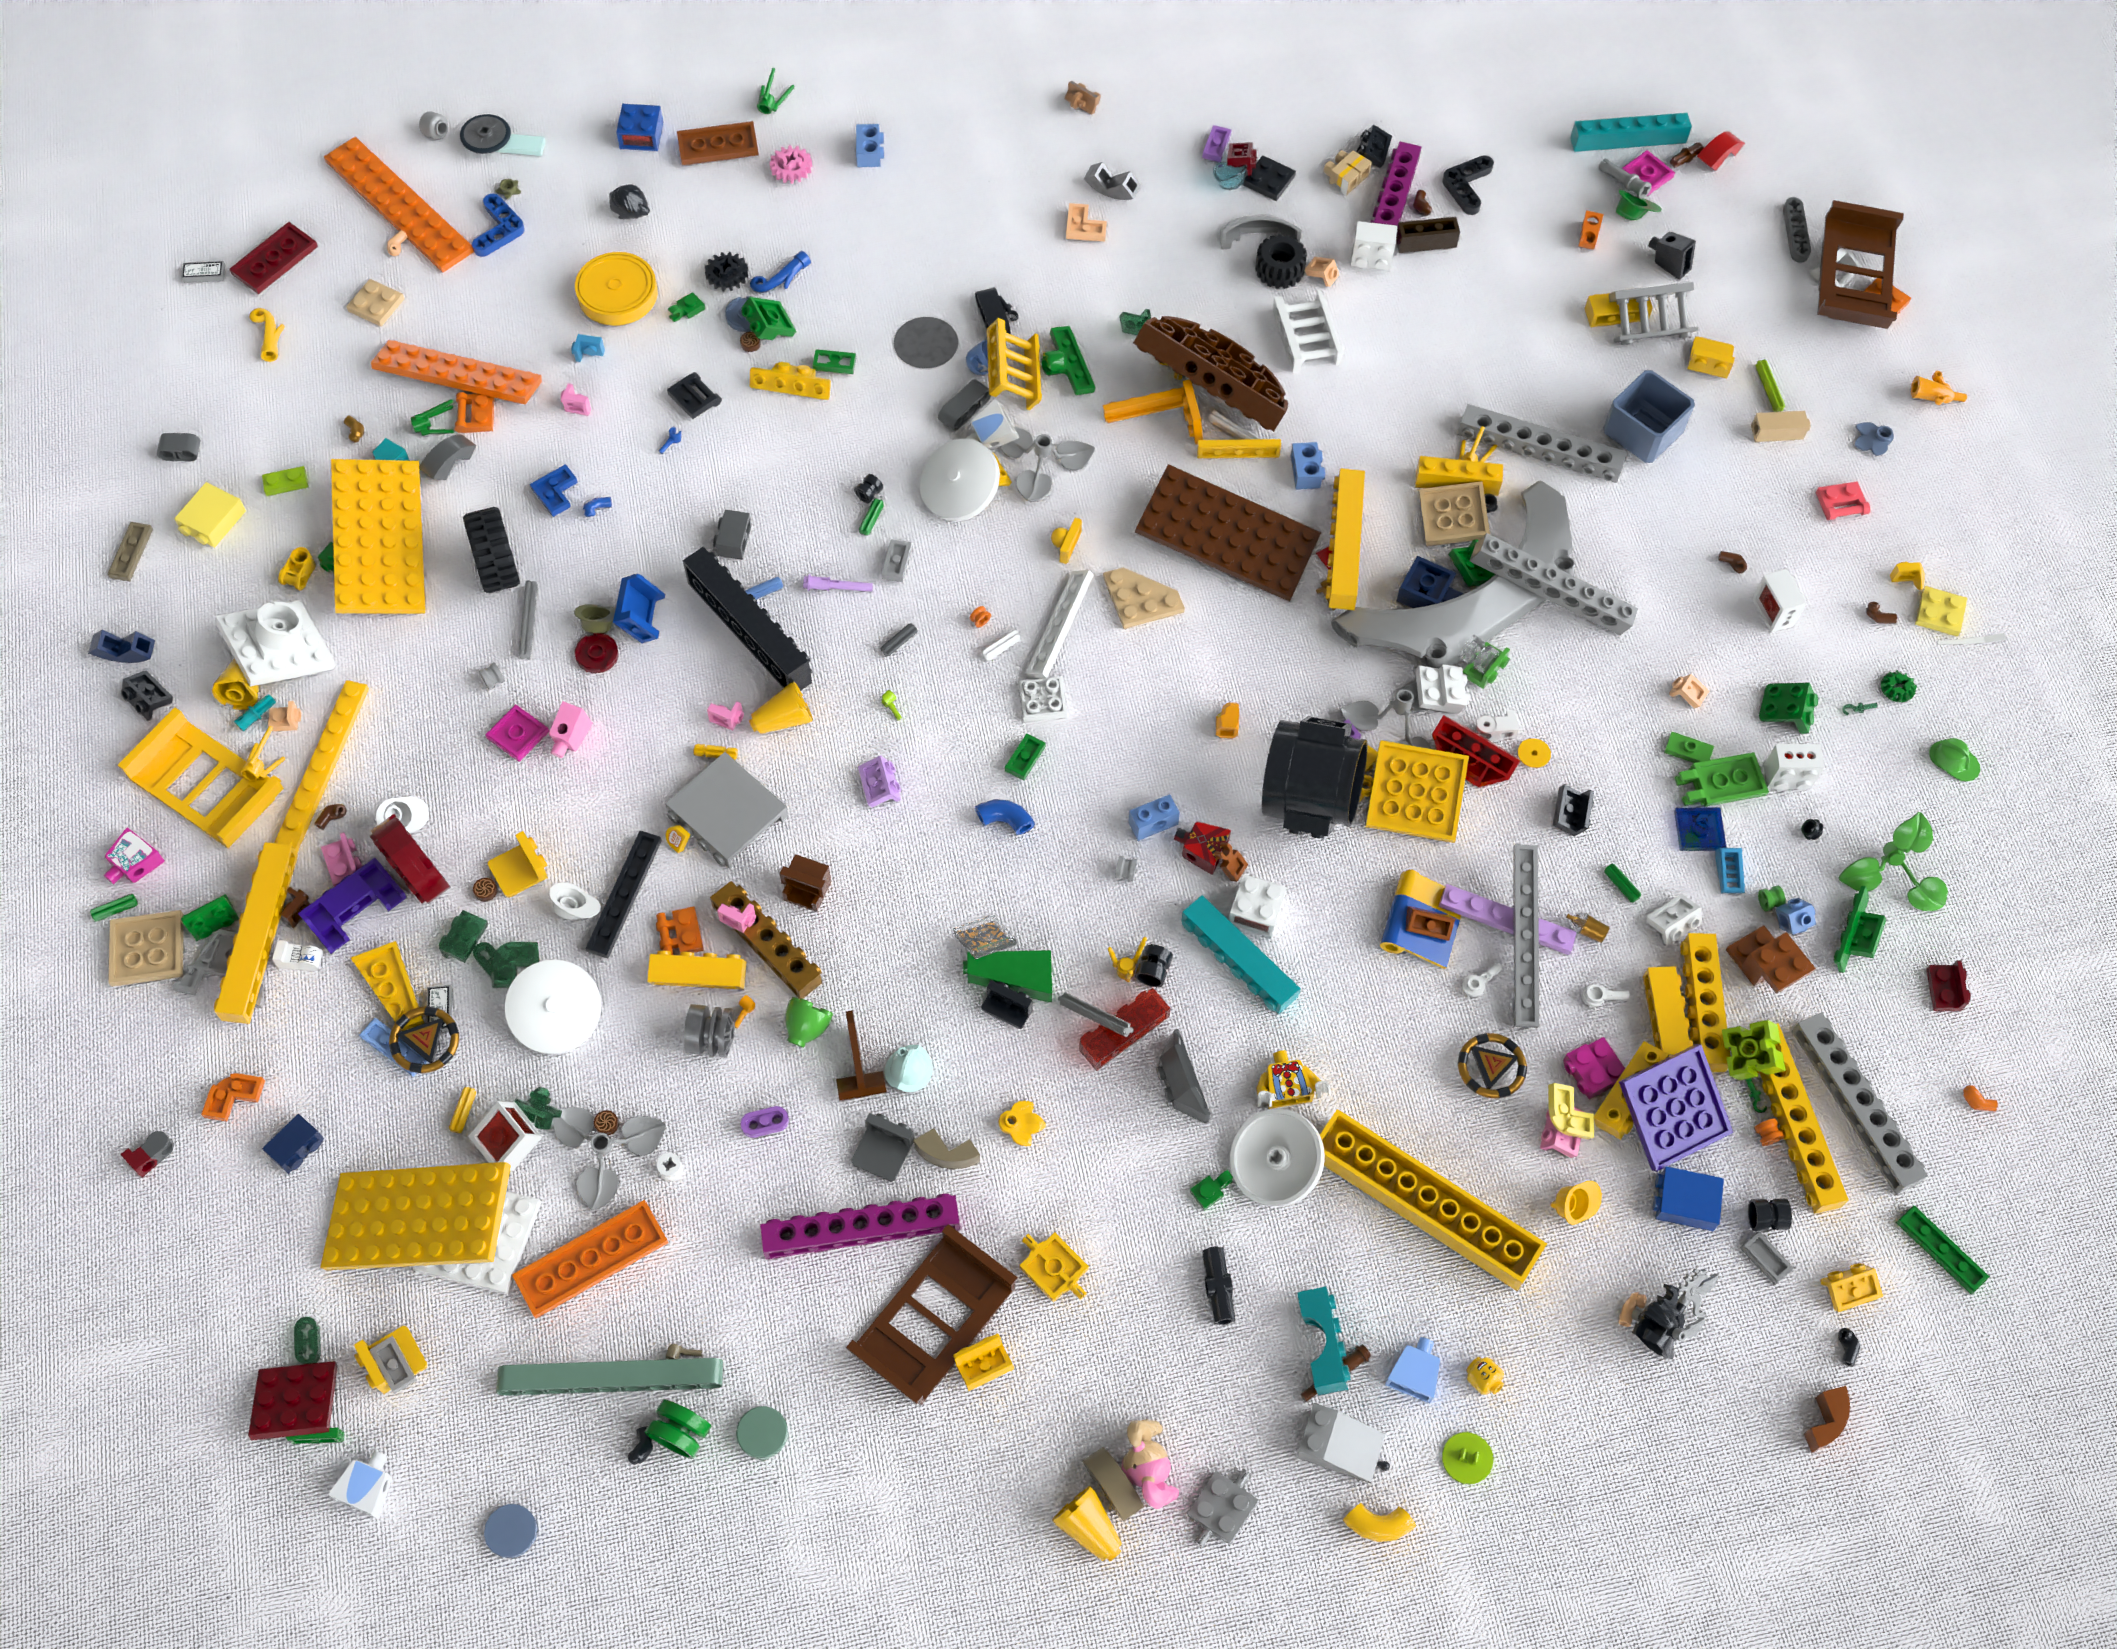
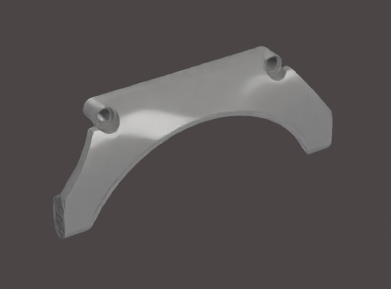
M1537 481L1521 492L1527 513V523L1518 549L1574 576V561L1569 557L1573 553L1565 497L1545 482ZM1495 575L1476 589L1442 603L1399 610L1355 607V610H1347L1333 619L1331 625L1333 630L1353 647L1357 648L1362 644L1399 649L1419 658L1425 656L1428 659V667L1439 669L1443 664L1453 666L1547 599Z

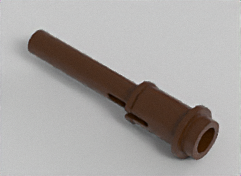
M1363 1344L1360 1346L1356 1345L1355 1350L1343 1358V1365H1348L1351 1372L1363 1362H1369L1371 1354ZM1313 1384L1300 1395L1307 1402L1318 1393Z

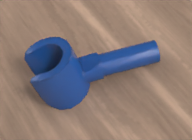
M676 427L669 429L668 440L658 450L661 454L672 443H679L681 441V431L675 434Z

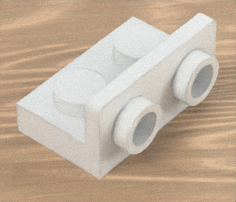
M1680 894L1646 916L1647 923L1663 934V942L1667 946L1679 940L1691 930L1696 929L1702 923L1701 907L1683 894Z

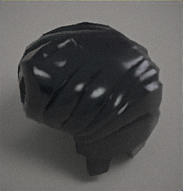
M623 185L609 193L610 209L620 215L618 216L619 219H638L648 215L650 212L644 193L635 185Z

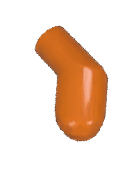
M1968 1085L1963 1089L1964 1098L1972 1109L1997 1111V1100L1984 1099L1979 1090L1973 1085Z

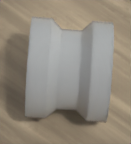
M495 662L491 663L487 669L482 668L478 670L489 690L493 688L494 684L505 682Z
M1119 856L1115 878L1120 879L1124 877L1128 881L1133 882L1138 859L1127 860L1125 857Z

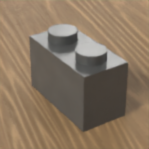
M725 509L723 517H720L718 521L719 533L714 536L713 547H716L718 556L743 560L752 527L750 513Z

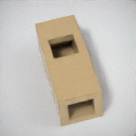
M1805 411L1756 413L1751 428L1755 442L1803 440L1807 431L1810 430V420L1807 419Z

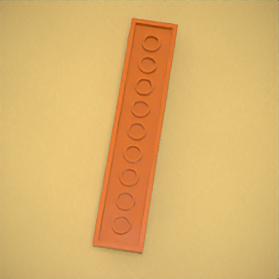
M353 137L324 156L325 162L398 231L403 230L408 237L407 239L441 272H445L474 252L472 245L357 137Z

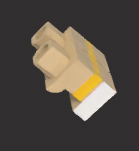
M1341 150L1335 157V162L1338 164L1336 165L1331 161L1327 162L1324 166V173L1330 177L1329 184H1337L1341 187L1340 192L1347 196L1357 187V184L1359 185L1369 176L1372 162L1354 150L1349 154Z

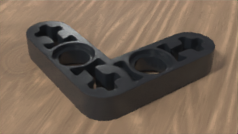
M1479 156L1449 168L1444 172L1443 185L1461 209L1468 215H1476L1481 207L1480 198L1468 182L1492 172L1494 161L1489 156ZM1464 170H1471L1473 173L1466 174ZM1462 189L1465 190L1467 193L1460 194L1457 192V190Z

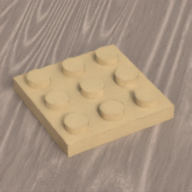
M1482 481L1419 489L1426 546L1480 540L1486 533L1490 534Z
M181 910L110 920L109 984L112 987L183 977V923L181 918L184 914Z

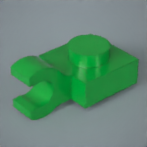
M692 292L676 301L677 305H672L668 308V311L671 313L669 318L673 322H677L685 315L690 319L704 311L705 304Z
M1228 1170L1220 1174L1214 1181L1210 1176H1207L1192 1187L1190 1193L1205 1211L1224 1197V1193L1221 1190L1233 1182V1176Z

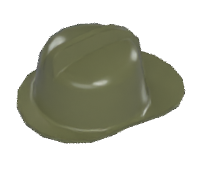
M585 604L575 608L574 614L580 619L583 630L589 633H607L611 629L616 607Z

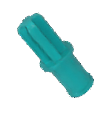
M267 694L253 707L249 705V709L234 720L235 724L244 732L258 719H262L261 715L276 703L275 699Z

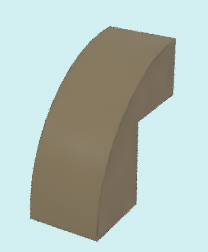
M934 1128L913 1140L914 1148L918 1154L935 1166L945 1169H964L980 1163V1153L970 1139L950 1151Z
M1104 1447L1082 1461L1090 1477L1101 1487L1113 1511L1123 1521L1145 1507L1125 1473Z

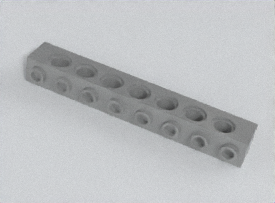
M1470 404L1466 406L1457 434L1464 438L1475 440L1481 426H1484L1485 429L1479 442L1492 446L1496 444L1499 448L1506 451L1516 452L1526 457L1536 458L1546 463L1556 464L1566 469H1572L1615 483L1619 479L1627 455V451Z
M1488 533L1475 544L1470 562L1620 636L1633 626L1638 611L1637 607Z
M1820 1012L1798 1022L1791 1032L1895 1195L1920 1184L1928 1177L1925 1166L1922 1162L1918 1161L1912 1152V1146L1899 1132L1897 1123L1886 1112L1884 1103L1875 1095L1870 1081L1862 1075L1857 1061L1851 1058L1846 1050L1844 1041L1833 1030L1831 1021ZM1817 1038L1823 1039L1825 1044L1821 1043ZM1830 1058L1836 1059L1838 1064L1832 1062ZM1843 1078H1847L1851 1084L1846 1083ZM1856 1098L1861 1099L1864 1105L1860 1104ZM1870 1118L1875 1120L1878 1126L1872 1124ZM1883 1139L1889 1141L1891 1146L1886 1145ZM1896 1160L1901 1161L1904 1167H1901Z

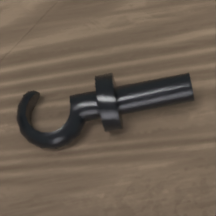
M1000 295L999 298L1004 311L1016 316L1015 318H1010V320H1018V313L1011 310V304H1007Z

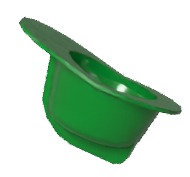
M1619 190L1621 199L1616 207V213L1625 219L1638 220L1648 211L1661 212L1662 210L1659 205L1649 200L1640 199L1626 191Z

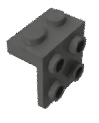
M869 1113L865 1120L867 1129L852 1157V1165L890 1182L895 1181L914 1143V1133L906 1124L898 1123L897 1125L890 1122L889 1118L877 1113L874 1115Z

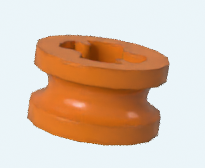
M984 606L976 608L970 615V620L975 622L976 627L984 626L991 618L990 612L986 611Z

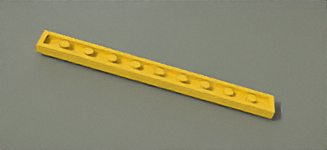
M349 680L345 681L274 843L292 845L296 853H298L369 690L367 684Z

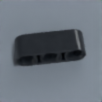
M993 287L975 292L976 303L986 330L997 318L1005 320L1006 333L1011 334L1010 324L996 288Z

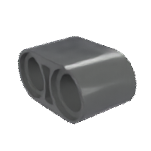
M163 433L160 436L157 456L165 461H195L198 457L201 440L198 436L190 433Z

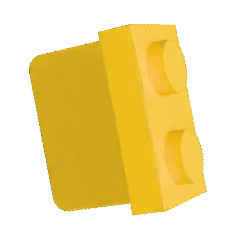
M1695 337L1687 369L1727 379L1734 364L1735 357H1732L1734 346L1703 337Z
M524 831L515 835L519 843L518 846L488 861L492 874L507 898L548 878L544 869L548 866L542 854L537 856L534 850L538 848L533 838H527Z
M406 1326L399 1327L370 1346L363 1339L354 1344L358 1352L354 1354L356 1361L361 1368L365 1366L369 1373L365 1376L367 1382L372 1389L376 1387L383 1394L391 1389L370 1351L371 1348L393 1336L414 1375L425 1370L428 1366L415 1339Z

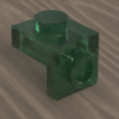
M1145 309L1141 315L1122 312L1119 316L1122 332L1138 335L1143 324L1148 319H1151L1150 309Z

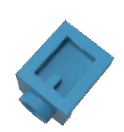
M578 334L576 342H573L571 352L574 354L576 362H581L583 353L590 356H603L605 348L602 337Z

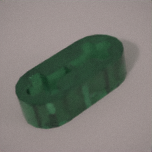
M481 942L474 947L473 956L490 979L500 982L508 977L509 968L505 960L490 943ZM483 950L488 952L490 959L487 960L483 955L481 956L480 952ZM496 964L498 968H501L502 972L499 974L495 972L492 965Z
M311 1317L300 1318L294 1326L295 1358L302 1365L317 1363L321 1356L320 1326ZM306 1324H309L311 1327H313V1329H310L308 1331V1338H306V1334L303 1331H301L302 1329L306 1328ZM307 1345L313 1352V1354L309 1355V1359L302 1356V1354L307 1352Z

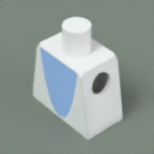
M996 399L971 420L975 432L966 437V439H973L982 443L989 450L1020 438L1003 405Z
M374 1450L367 1464L354 1459L330 1490L328 1496L337 1502L378 1519L392 1480L388 1473L382 1471L388 1456Z

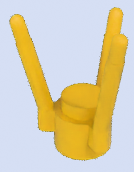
M1481 426L1470 452L1464 454L1466 440H1462L1458 460L1485 462L1498 447L1494 444L1478 461L1475 450L1485 429L1484 426Z
M272 726L268 727L260 743L254 744L241 770V775L249 781L255 782L258 778L264 780L268 773L285 761V757H281L264 770V763L257 759L273 729Z
M1147 937L1142 938L1132 959L1125 957L1117 960L1112 948L1108 947V952L1113 962L1112 965L1117 968V975L1126 982H1130V979L1135 974V965L1138 964V959L1146 944Z

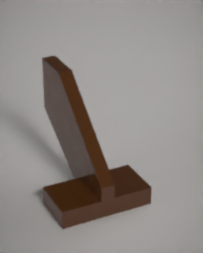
M853 1010L846 1011L856 1076L836 1079L839 1101L886 1093L883 1071L863 1074Z

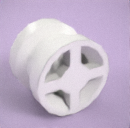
M665 1153L659 1157L657 1169L661 1178L668 1182L678 1180L683 1174L680 1158L674 1153Z

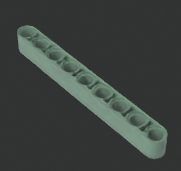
M719 1358L502 1365L498 1367L496 1394L515 1396L714 1389L723 1386V1360Z

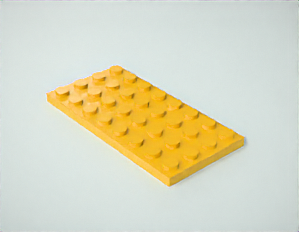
M331 459L335 613L425 614L419 461Z
M507 1162L340 1173L320 1268L324 1270L494 1262L511 1165Z

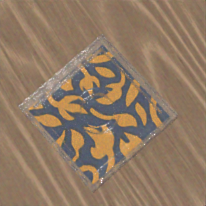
M994 914L953 928V935L975 959L1016 945V938Z

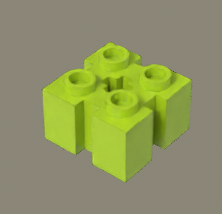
M1765 1020L1749 1024L1750 1030L1741 1026L1722 1030L1724 1047L1732 1053L1731 1057H1726L1729 1076L1738 1080L1758 1077L1757 1071L1767 1075L1786 1071L1783 1052L1776 1050L1775 1044L1781 1043L1777 1024Z

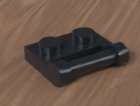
M696 372L689 374L667 389L668 395L692 419L712 406H718L722 401V398L717 393L714 394L701 381V377ZM691 385H695L707 399L704 400Z

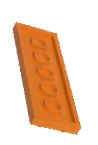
M643 1200L517 1271L512 1276L533 1316L537 1319L669 1242L647 1202Z

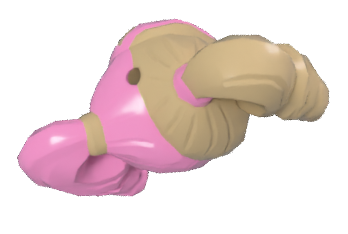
M1154 1420L1131 1421L1127 1428V1437L1133 1447L1123 1457L1121 1469L1132 1485L1142 1487L1143 1498L1148 1505L1155 1509H1160L1164 1505L1176 1500L1179 1496L1178 1488L1164 1483L1171 1470L1167 1452L1162 1445L1151 1440L1154 1436L1162 1433L1163 1426Z

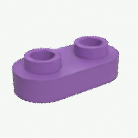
M774 1106L745 1114L741 1119L740 1125L744 1135L756 1138L783 1131L788 1126L789 1117L784 1108ZM775 1118H780L781 1122L775 1124L773 1123V1120ZM751 1124L758 1125L756 1129L749 1128Z

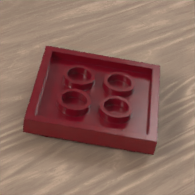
M336 1361L259 1369L248 1433L250 1440L329 1432L338 1368Z

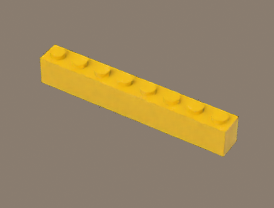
M1340 468L1339 477H1334L1333 489H1337V492H1333L1332 504H1336V507H1332L1331 519L1335 520V522H1331L1330 535H1334V537L1330 538L1329 551H1332V554L1329 553L1328 566L1331 567V570L1328 569L1326 582H1329L1330 586L1326 587L1325 598L1329 599L1328 608L1355 610L1358 592L1365 471Z
M265 842L263 850H260L258 854V867L252 874V887L246 895L245 911L241 913L239 919L240 928L238 934H235L233 939L234 948L232 955H229L227 959V972L221 979L219 998L214 1003V1011L221 1021L250 1024L281 917L280 913L283 910L287 889L289 888L298 857L292 845Z

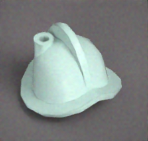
M920 1045L900 1047L886 1062L884 1069L885 1079L890 1086L904 1092L918 1091L924 1088L931 1079L933 1071L932 1061L927 1051Z

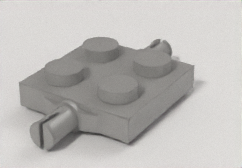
M1242 1469L1235 1481L1226 1478L1217 1471L1214 1472L1187 1513V1516L1196 1521L1203 1529L1194 1541L1195 1544L1204 1548L1211 1536L1220 1538L1229 1545L1232 1544L1259 1503V1499L1248 1493L1244 1488V1485L1252 1475L1249 1471L1246 1473V1469Z

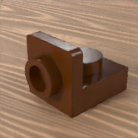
M289 887L287 892L293 901L286 904L280 914L288 925L295 928L302 920L298 913L310 905L308 901L309 896L300 889L296 891Z

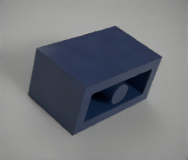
M297 1114L262 1150L289 1174L292 1170H296L301 1166L303 1159L320 1147L324 1138L317 1129L300 1114Z

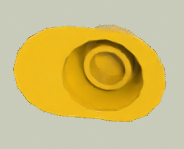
M1591 1180L1575 1186H1565L1558 1191L1555 1201L1551 1202L1550 1206L1556 1209L1558 1215L1565 1218L1569 1224L1575 1225L1591 1218L1599 1210L1602 1200L1601 1189L1596 1182Z

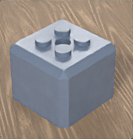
M1645 370L1613 400L1603 427L1604 434L1643 462L1653 463L1684 433L1695 407L1694 399L1653 370Z

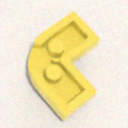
M1557 1083L1549 1084V1115L1556 1129L1568 1136L1584 1139L1594 1138V1114L1574 1110V1087Z

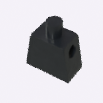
M1674 232L1666 233L1661 239L1655 236L1652 237L1648 247L1656 251L1655 263L1679 280L1692 269L1695 240Z

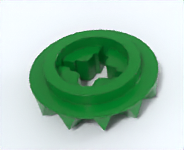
M1899 670L1895 672L1889 671L1881 680L1883 694L1892 701L1907 702L1916 694L1917 685L1914 684V678L1907 676V672L1903 674ZM1896 683H1898V684H1904L1903 688H1901V687H1895V688H1893V687L1895 686Z

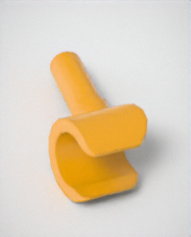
M745 995L739 1001V1005L743 1010L735 1021V1028L737 1029L744 1017L755 1009V1002L748 995Z

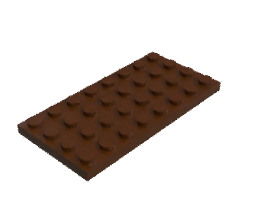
M1169 464L1135 529V533L1289 602L1322 533Z

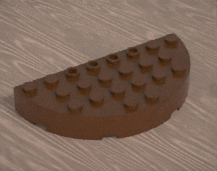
M1162 316L1160 320L1153 317L1143 324L1133 342L1140 351L1148 352L1159 363L1167 364L1179 375L1183 374L1194 385L1202 386L1210 395L1221 398L1229 407L1237 408L1245 417L1259 422L1264 429L1275 431L1288 409V400L1284 399L1286 393L1274 374L1264 364L1260 366L1254 361L1255 356L1223 334L1213 329H1210L1208 332L1199 328V323L1190 320Z

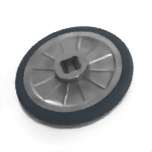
M482 114L469 119L462 126L460 140L465 148L474 153H492L507 144L510 139L511 129L503 118L492 114Z

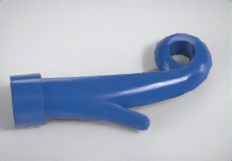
M801 250L794 256L792 261L770 280L767 281L763 276L753 277L750 287L756 292H767L785 282L784 289H787L795 275L801 269H805L810 265L811 260Z

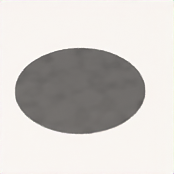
M919 317L906 322L899 328L894 338V348L897 355L905 363L917 368H934L945 364L954 356L958 348V337L953 327L947 322L934 317Z

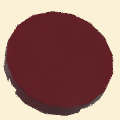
M593 633V635L583 637L577 643L574 650L576 662L580 668L594 674L603 673L611 669L617 663L619 657V650L615 640L604 633Z

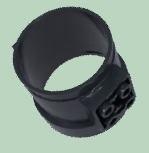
M1307 716L1300 723L1280 720L1272 738L1262 788L1263 815L1284 819L1283 828L1289 829V833H1311V837L1324 839V836L1328 837L1335 829V824H1343L1350 827L1357 812L1364 781L1368 749L1367 740L1350 737L1352 724L1311 716Z

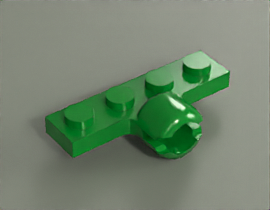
M1071 327L1051 328L1050 336L1056 350L1043 353V358L1041 359L1043 372L1048 376L1066 374L1075 395L1094 393L1096 389Z

